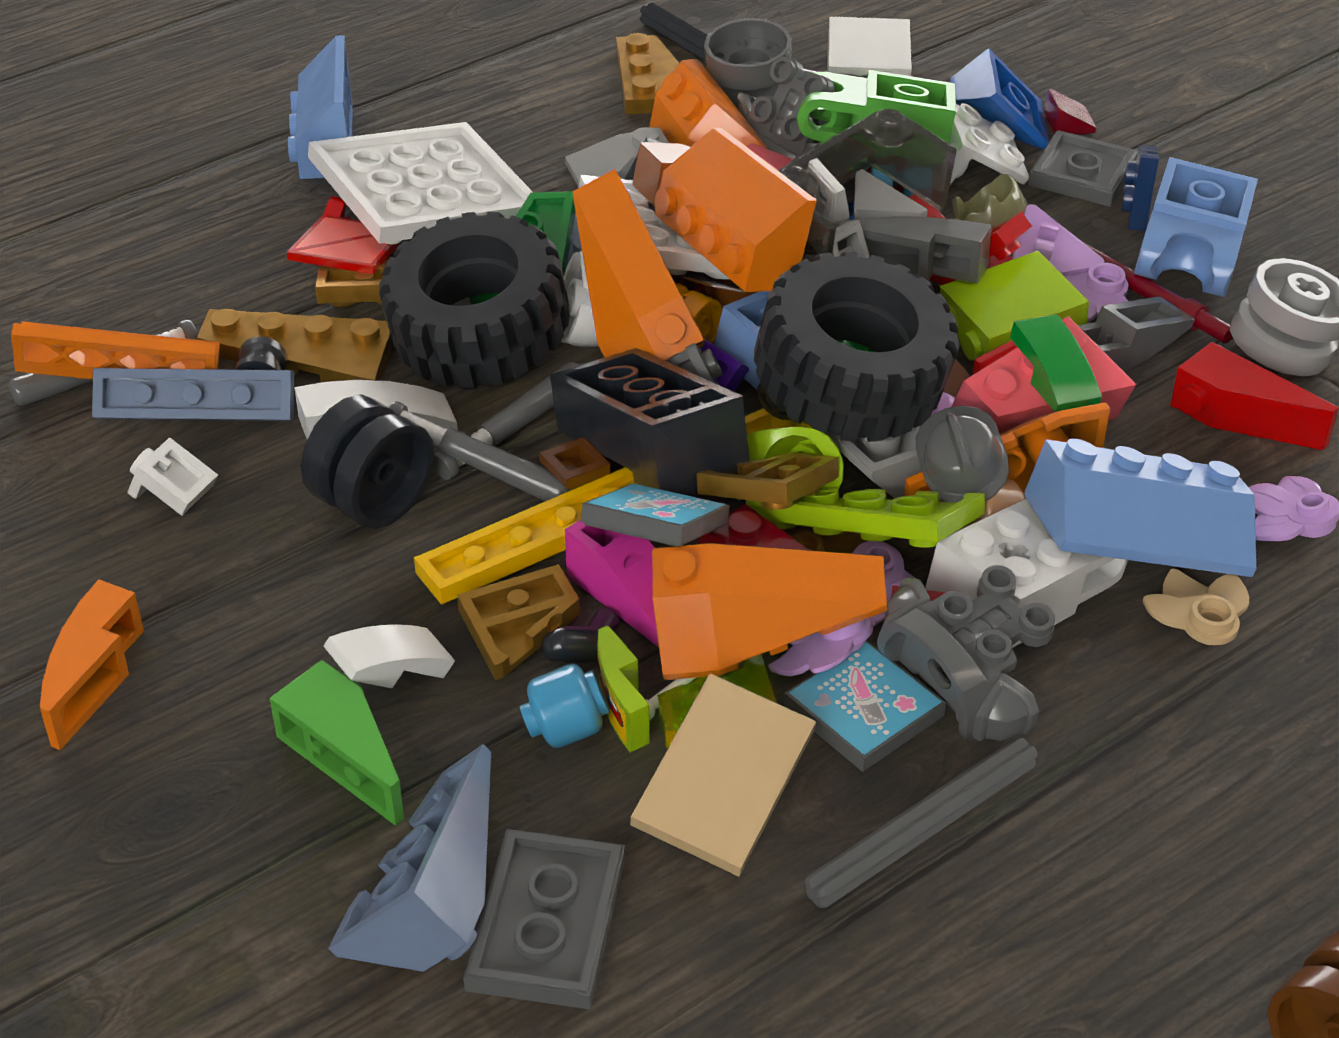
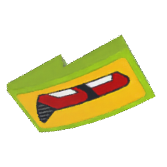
M607 625L598 629L599 685L610 712L607 714L610 723L619 739L631 753L650 744L649 704L638 692V659Z

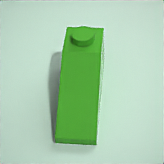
M321 660L270 697L277 738L395 826L404 819L398 775L369 708L364 691L357 681H351L345 673L341 674Z

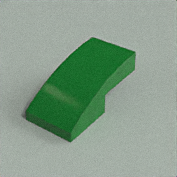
M1057 314L1013 322L1010 339L1034 366L1030 383L1054 412L1100 404L1102 395L1091 366L1077 340Z

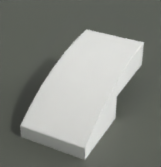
M413 625L363 627L331 636L324 644L325 649L351 681L393 688L403 671L444 678L455 662L428 628Z

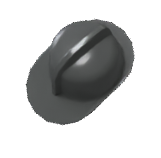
M969 406L950 407L931 415L920 426L915 437L916 452L926 483L931 491L940 492V500L943 502H959L964 499L965 493H985V501L993 498L1004 486L1009 473L1008 457L997 425L988 413L979 408Z

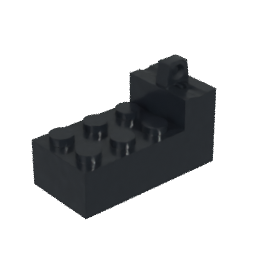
M637 348L550 374L558 431L575 440L584 437L604 457L610 458L633 471L634 484L723 504L736 500L735 498L698 494L697 473L711 470L717 473L737 475V464L750 461L742 395Z

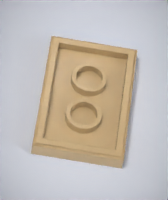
M710 673L631 815L630 825L740 877L815 730L816 721Z

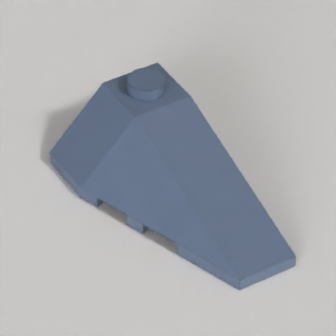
M484 744L444 770L409 820V824L414 829L400 841L396 848L389 850L378 866L386 875L378 883L372 895L366 890L359 892L349 906L328 947L336 957L424 972L446 957L451 961L459 958L473 944L477 936L474 927L485 904L491 751Z

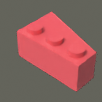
M1067 316L1062 321L1077 340L1091 366L1102 395L1100 403L1106 402L1110 407L1108 420L1115 419L1135 388L1136 383ZM1018 347L964 380L951 406L975 407L988 413L996 423L999 434L1030 419L1054 413V410L1031 385L1034 366Z

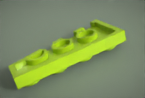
M820 487L817 494L802 496L793 501V506L787 509H764L761 507L760 501L746 500V505L780 529H790L801 525L813 527V532L820 535H836L849 531L860 533L861 539L867 541H884L897 537L909 539V544L915 547H935L938 542L985 514V493H965L964 499L959 502H940V492L917 491L915 496H902L893 500H887L886 490L852 491L844 494L843 498H839L838 488Z

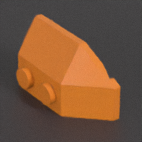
M697 59L682 60L676 69L665 78L661 88L655 95L649 128L659 127L669 143L683 144L691 147L712 128H722L746 147L753 143L767 148L711 74Z

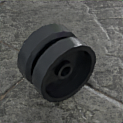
M362 394L346 397L329 408L314 425L303 450L300 465L302 481L312 495L330 506L340 508L344 515L360 525L373 529L388 526L405 515L421 496L430 478L435 458L433 439L425 428L406 417L395 414L391 408L373 398Z

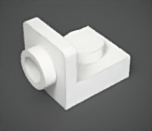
M169 437L155 451L147 448L137 457L130 468V472L134 474L127 493L137 499L148 489L183 516L213 487L218 474Z

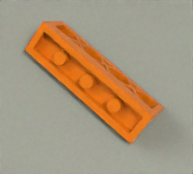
M23 321L21 324L13 323L11 332L15 372L93 379V368L218 369L220 342Z

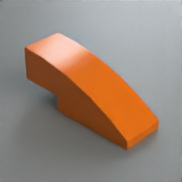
M98 579L79 601L62 627L49 656L42 682L40 710L51 747L61 750L129 675L124 653L144 632L135 592Z

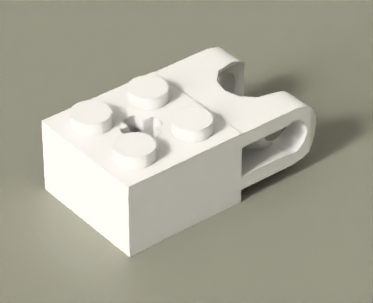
M1025 499L938 542L925 589L939 592L957 591L966 594L973 601L978 598L977 587L983 571L992 565H1002L1012 570L1016 577L1013 601L1021 609L1033 602L1047 605L1054 612L1055 624L1074 615L1078 604L1117 583L1123 576L1128 560L1061 551L1028 500ZM1021 641L1016 642L1015 644L1012 645V648L1015 647V646H1017V645H1019V644L1022 643V642H1021Z

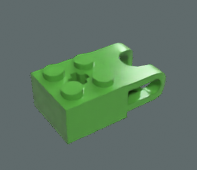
M874 70L868 71L867 78L830 72L813 73L830 78L834 83L835 90L834 93L813 92L802 101L798 110L797 122L801 133L805 137L816 141L866 149L865 151L868 154L877 157H889L893 153L909 156L910 160L921 164H933L935 160L946 162L956 115L955 83ZM812 111L810 117L827 121V123L820 126L813 124L809 119L810 112Z

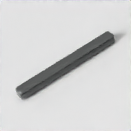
M1023 737L1012 739L806 876L804 880L806 896L818 908L829 907L1034 768L1036 765L1035 758L1038 755L1035 747L1029 745Z

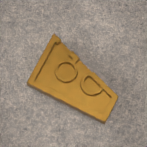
M633 33L627 37H616L625 114L652 113L657 91L661 88L665 78L680 63L656 35L647 36L642 33Z

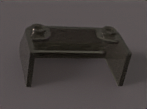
M883 109L830 136L776 170L815 198L818 184L816 178L807 171L809 161L817 158L841 185L855 177L857 171L866 170L873 166L940 211L946 207L957 149L895 109ZM815 210L802 261L808 259L812 262V259L817 255L833 254L837 225Z

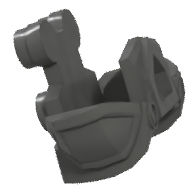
M787 57L777 58L770 68L771 78L779 84L774 96H758V98L739 92L737 100H739L737 109L764 142L767 149L809 165V161L817 158L836 180L843 178L850 166L857 162L859 156L840 148L841 144L822 141L813 143L814 140L805 137L801 133L797 122L798 110L804 98L813 92L834 93V83L830 78L818 74H809L803 78V66L799 61ZM812 111L810 112L809 119L813 124L819 123L820 126L827 123V121L810 117Z
M992 565L983 571L977 587L978 598L973 601L964 593L948 591L931 602L922 582L919 579L907 577L901 581L898 591L887 603L888 610L885 612V621L877 640L879 651L888 660L900 661L912 674H918L956 713V719L959 722V734L967 742L974 739L978 741L987 739L1002 741L1015 735H1025L1037 725L1039 708L1034 694L1007 674L1014 670L1017 664V658L1012 645L1018 641L1033 647L1046 645L1053 636L1055 614L1050 607L1037 602L1029 603L1021 609L1013 601L1016 589L1015 574L1012 570L1002 565ZM942 672L946 673L951 683L941 674Z

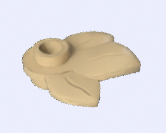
M1172 568L1163 583L1162 594L1144 596L1143 603L1148 613L1160 623L1183 629L1189 636L1203 644L1223 645L1231 642L1237 636L1240 626L1238 617L1249 607V594L1242 580L1237 575H1223L1210 584L1209 587H1206L1178 569Z

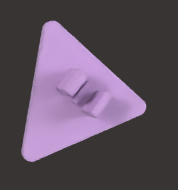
M1033 204L1026 207L1025 216L1032 227L1018 238L1022 246L1014 251L1013 259L1038 250L1063 276L1088 272L1094 264L1104 263V259L1039 207Z

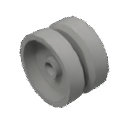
M1286 258L1267 260L1258 266L1249 285L1247 297L1241 301L1232 319L1230 332L1235 343L1249 357L1263 366L1278 372L1296 376L1319 374L1328 367L1338 348L1339 279L1325 270L1303 261Z

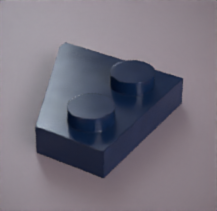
M1139 145L1136 161L1127 162L1121 211L1129 212L1128 229L1146 231L1159 162L1157 146Z

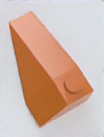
M616 169L574 190L572 193L597 344L604 357L637 348L666 361L685 351V347L693 343L701 345L706 342Z
M1105 402L1057 411L1030 419L1001 433L1000 436L1008 457L1009 473L1007 478L1018 484L1022 492H1025L1045 439L1067 442L1069 439H1080L1095 447L1103 448L1110 414L1108 404ZM923 471L905 479L904 496H915L917 491H931L926 483Z

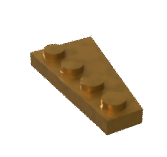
M209 309L197 336V340L220 342L219 358L238 362L240 347L246 340L253 337L271 338L280 343L286 350L288 359L285 370L293 371L294 376L299 370L319 374L320 382L322 383L343 380L381 381L393 345L387 321L371 318H335L325 315H290L279 312H245L233 309Z

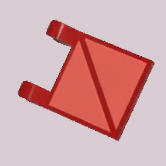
M331 196L323 215L287 251V260L374 275L381 264L388 259L401 243L379 244L361 221L352 220L349 215H345L347 204L339 196Z

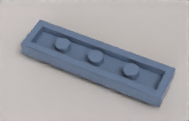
M93 368L92 418L122 420L293 421L294 372L291 370Z

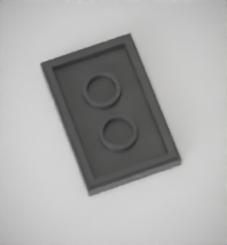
M506 829L477 929V936L473 943L464 974L465 991L590 1010L625 864L626 846Z

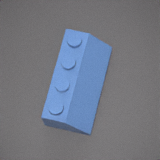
M1045 439L1024 496L1061 551L1253 577L1257 568L1255 495L1239 477V471L1233 466L1221 461H1210L1209 465L1190 462L1179 455L1170 453L1164 454L1162 457L1144 455L1126 446H1118L1115 450L1099 448L1080 439H1069L1067 442Z

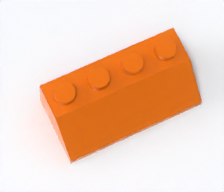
M712 128L663 171L660 188L655 194L654 214L743 291L764 292L771 291L774 282L781 274L802 261L817 200L722 128Z

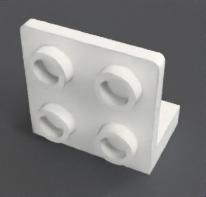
M962 103L960 106L956 104V115L946 162L935 160L933 163L935 164V186L946 191L952 182L966 171L971 159L1001 174H1009L1017 182L1024 185L1029 179V174L1023 163L1025 158L1018 150L1013 139L1015 137L1013 131L1000 121H994V123L987 121L973 107Z

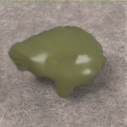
M1000 174L992 183L984 186L965 203L960 197H955L952 200L953 217L955 220L991 224L992 229L1021 211L1025 215L1026 207L1028 206L1016 179H1013L1009 174Z

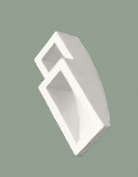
M374 380L331 381L294 387L298 416L307 439L314 425L329 408L346 397L360 394L373 398L387 407L395 401L401 402L407 406L408 412L439 425L443 429L451 427L458 430L457 421L444 393L424 387Z

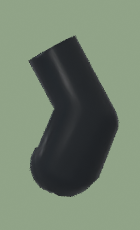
M598 609L587 626L558 627L555 631L548 632L542 641L543 652L549 660L554 662H592L598 658V629L608 625L615 633L620 625V621L614 612L608 609Z

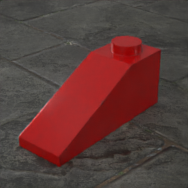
M1214 342L1208 344L1178 367L1170 406L1211 428L1324 450L1329 446L1339 410L1338 406Z

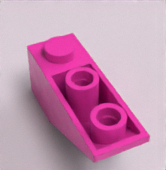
M581 520L566 528L567 577L659 647L653 604L652 549H655L652 543L647 539L584 525Z

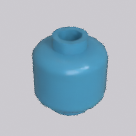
M568 664L533 678L527 686L529 702L520 706L522 717L531 737L534 738L542 734L546 742L557 749L600 732L603 725L602 716L610 713L593 670L584 673L575 664Z

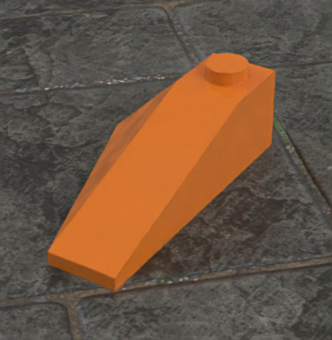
M709 543L652 549L653 604L664 680L708 677L710 673L715 676H721L739 669L738 663L768 651L771 656L788 650L787 644L817 632L826 635L888 610L883 556Z

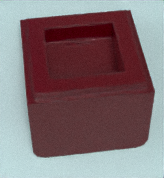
M1047 90L1044 115L1054 134L1058 130L1075 135L1096 133L1097 127L1085 105L1055 90Z

